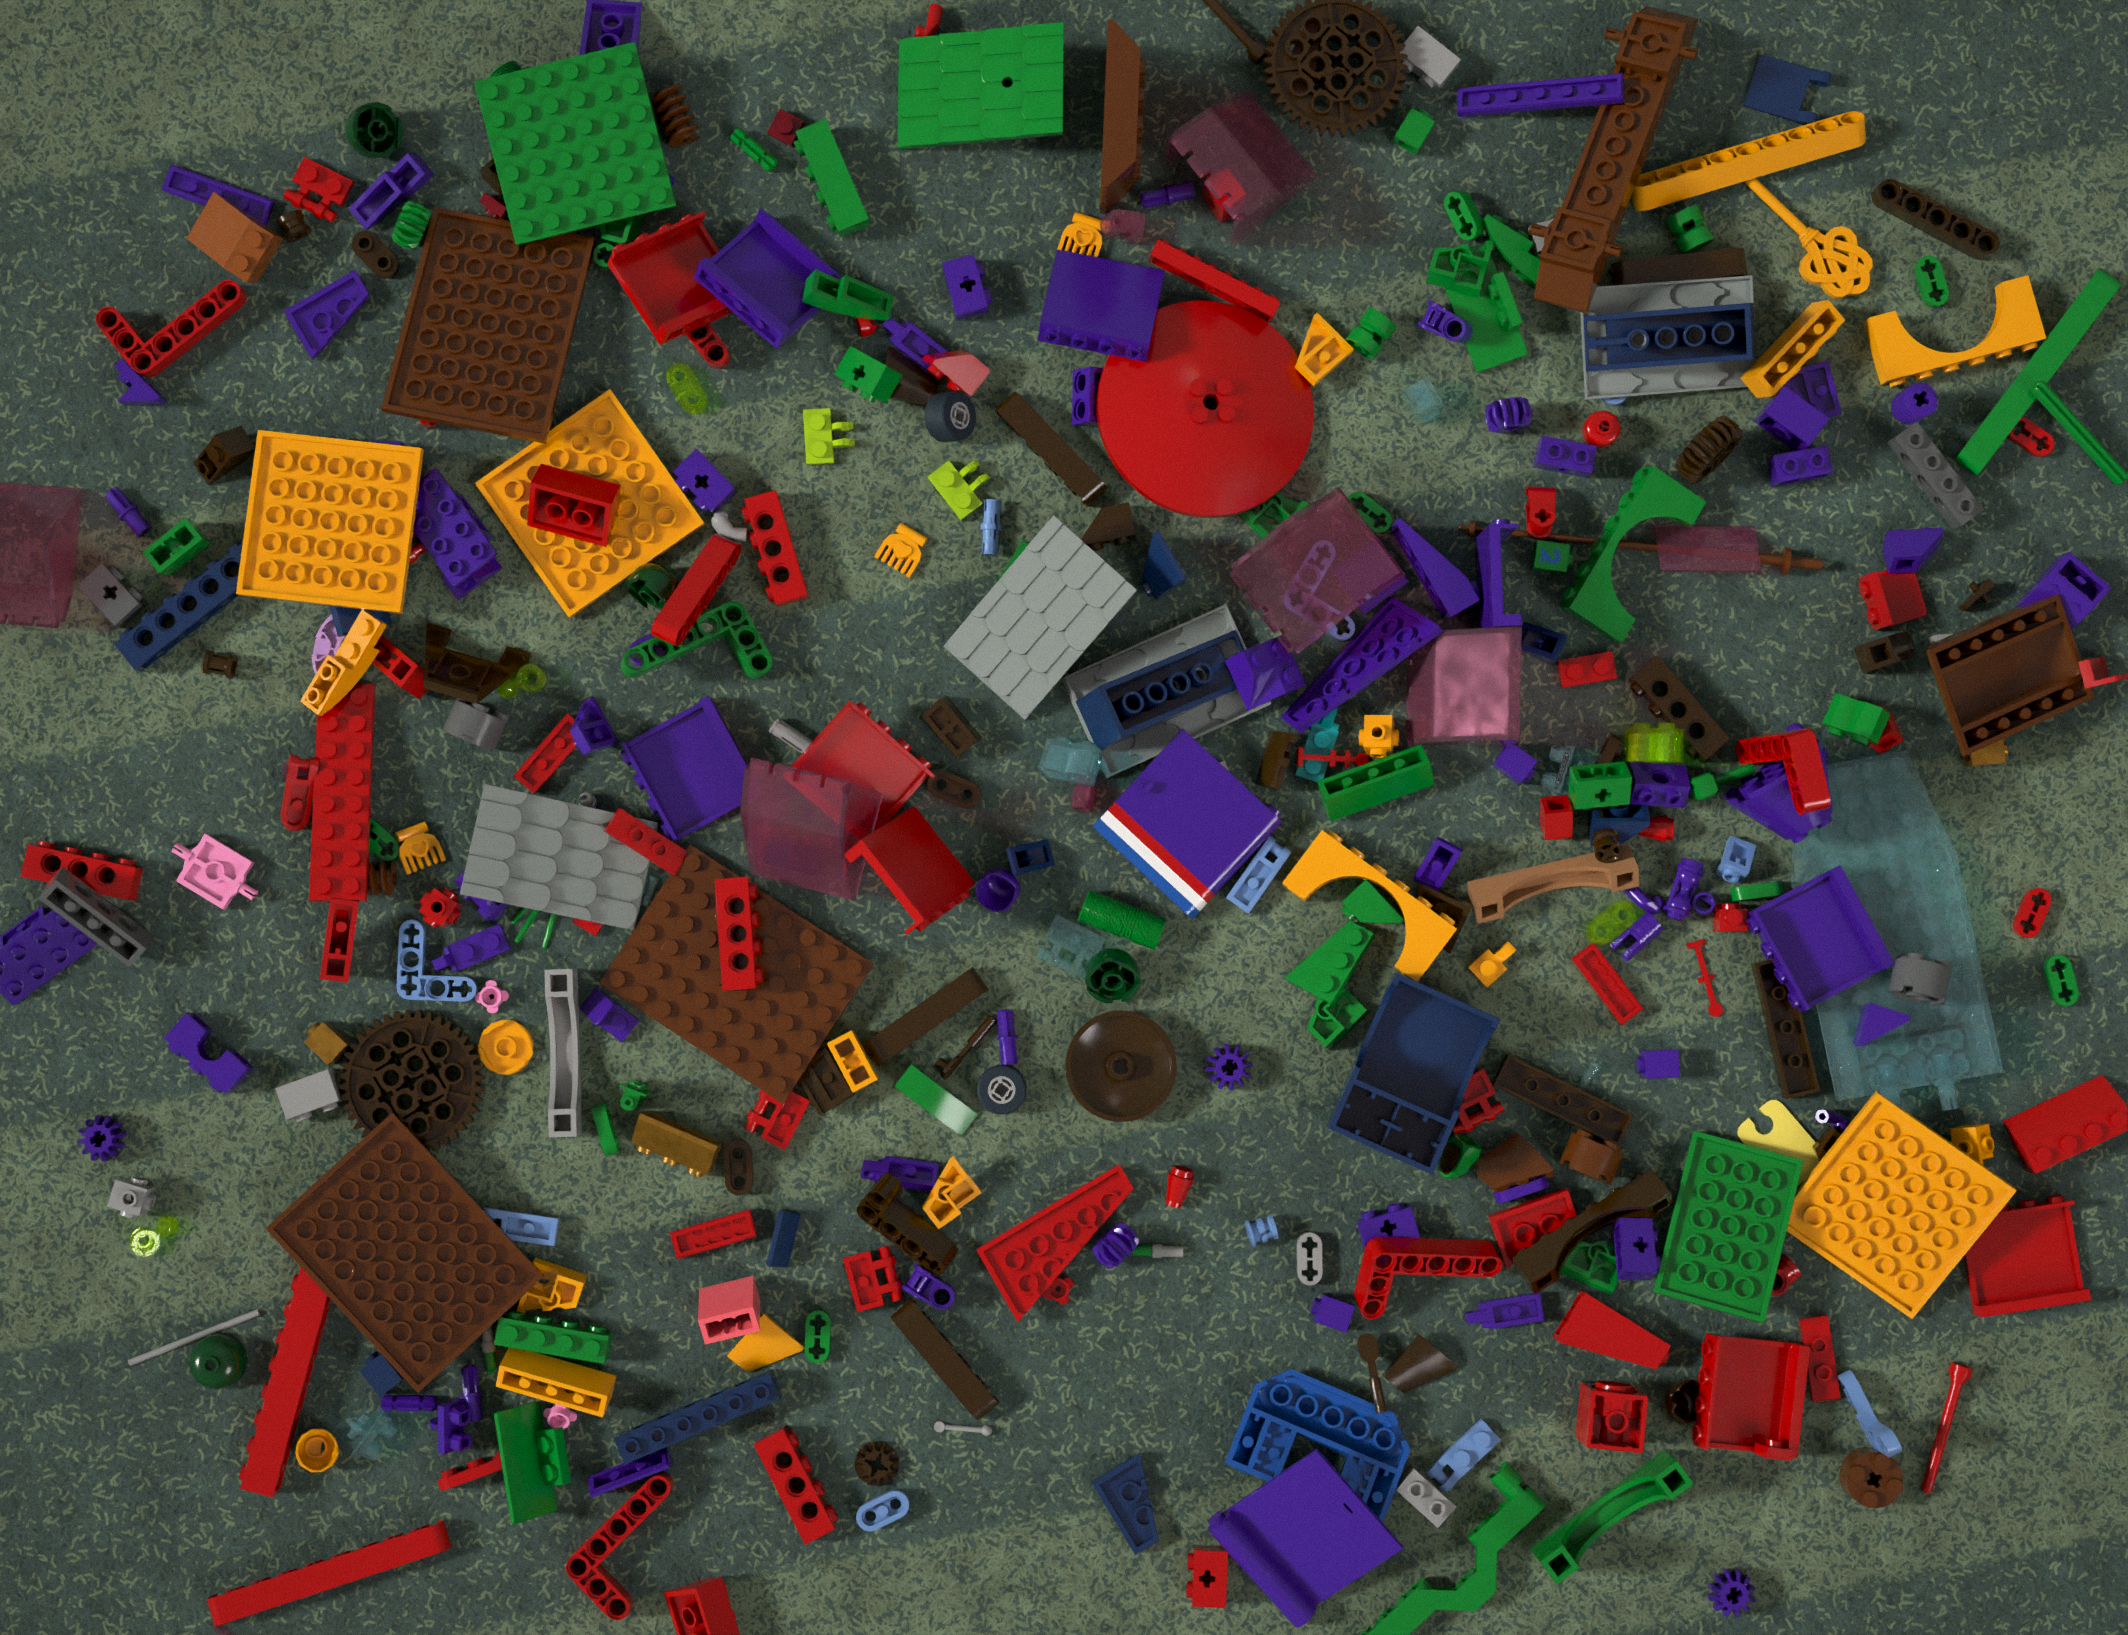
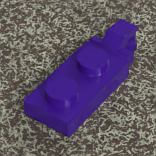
M890 317L882 324L883 328L892 335L889 341L928 373H930L927 370L929 365L922 360L923 357L929 354L948 352L911 322L908 323L904 320L900 325Z
M497 924L450 944L449 947L443 949L445 955L432 960L435 971L449 966L452 972L461 971L506 952L511 947L502 925Z
M885 1156V1159H878V1161L864 1159L861 1178L873 1180L876 1183L882 1174L889 1173L899 1179L902 1188L931 1192L939 1177L940 1164Z
M1540 1292L1536 1295L1528 1293L1485 1300L1478 1303V1310L1464 1312L1466 1323H1481L1482 1328L1489 1329L1545 1320Z

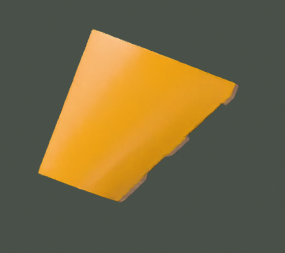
M953 1156L946 1164L922 1208L936 1227L940 1229L960 1215L959 1209L982 1192L959 1161Z
M535 1257L533 1263L545 1275L542 1279L550 1281L545 1284L536 1283L520 1298L517 1311L525 1314L528 1310L542 1309L543 1312L551 1311L556 1307L563 1309L576 1308L588 1275Z
M764 1313L760 1318V1331L746 1334L730 1351L727 1357L747 1372H751L801 1352L805 1346Z

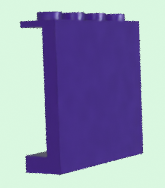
M761 208L757 213L756 219L711 259L705 257L699 262L693 278L772 346L778 349L820 310V308L802 302L805 282L810 274L817 269L838 279H841L842 276L836 269L824 262L815 251L810 250L795 234L783 227L774 216L769 215Z
M1057 249L1040 320L1038 341L1147 362L1165 271Z
M1509 519L1493 520V524H1489L1475 538L1476 585L1480 591V595H1478L1480 601L1477 602L1478 638L1506 637L1522 625L1521 614L1503 615L1501 543L1518 528V524H1510Z
M710 696L702 698L698 704L631 741L621 743L624 750L620 753L628 766L633 765L637 772L634 775L637 785L641 790L646 789L650 796V799L647 800L649 807L654 814H660L663 820L660 826L667 838L672 837L674 841L684 838L763 794Z
M1841 865L1747 913L1749 918L1747 919L1748 927L1754 935L1758 934L1762 942L1760 948L1767 959L1771 958L1776 967L1774 969L1776 978L1781 984L1785 983L1789 994H1787L1789 1002L1795 1009L1798 1008L1800 1012L1810 1009V1007L1895 964Z

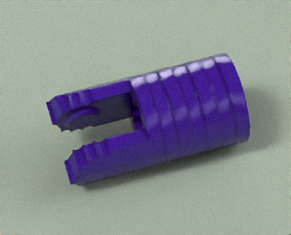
M1646 912L1615 939L1610 946L1617 950L1630 938H1633L1636 942L1625 951L1622 957L1628 962L1664 929L1649 912Z

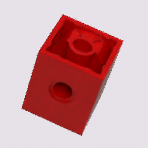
M1598 1380L1595 1383L1581 1381L1575 1437L1587 1448L1643 1453L1648 1396L1634 1385L1605 1380Z

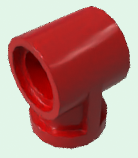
M1784 1253L1780 1256L1776 1273L1778 1282L1773 1287L1771 1296L1784 1294L1788 1290L1789 1285L1802 1275L1797 1266Z

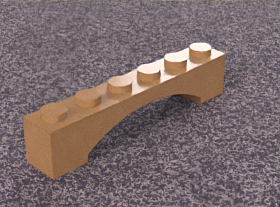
M1629 844L1622 846L1623 854L1621 858L1612 863H1602L1596 859L1595 853H1590L1468 881L1469 902L1473 905L1472 910L1477 924L1504 918V913L1517 903L1534 895L1555 889L1594 886L1609 888L1613 893L1639 887V869Z

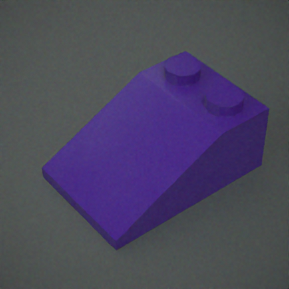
M587 0L579 55L632 42L636 43L639 53L642 3Z

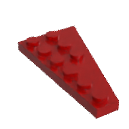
M1120 1164L976 1249L1018 1323L1134 1190Z

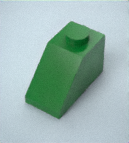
M1367 879L1363 880L1340 902L1344 906L1341 912L1351 922L1355 919L1359 923L1400 924L1404 921Z

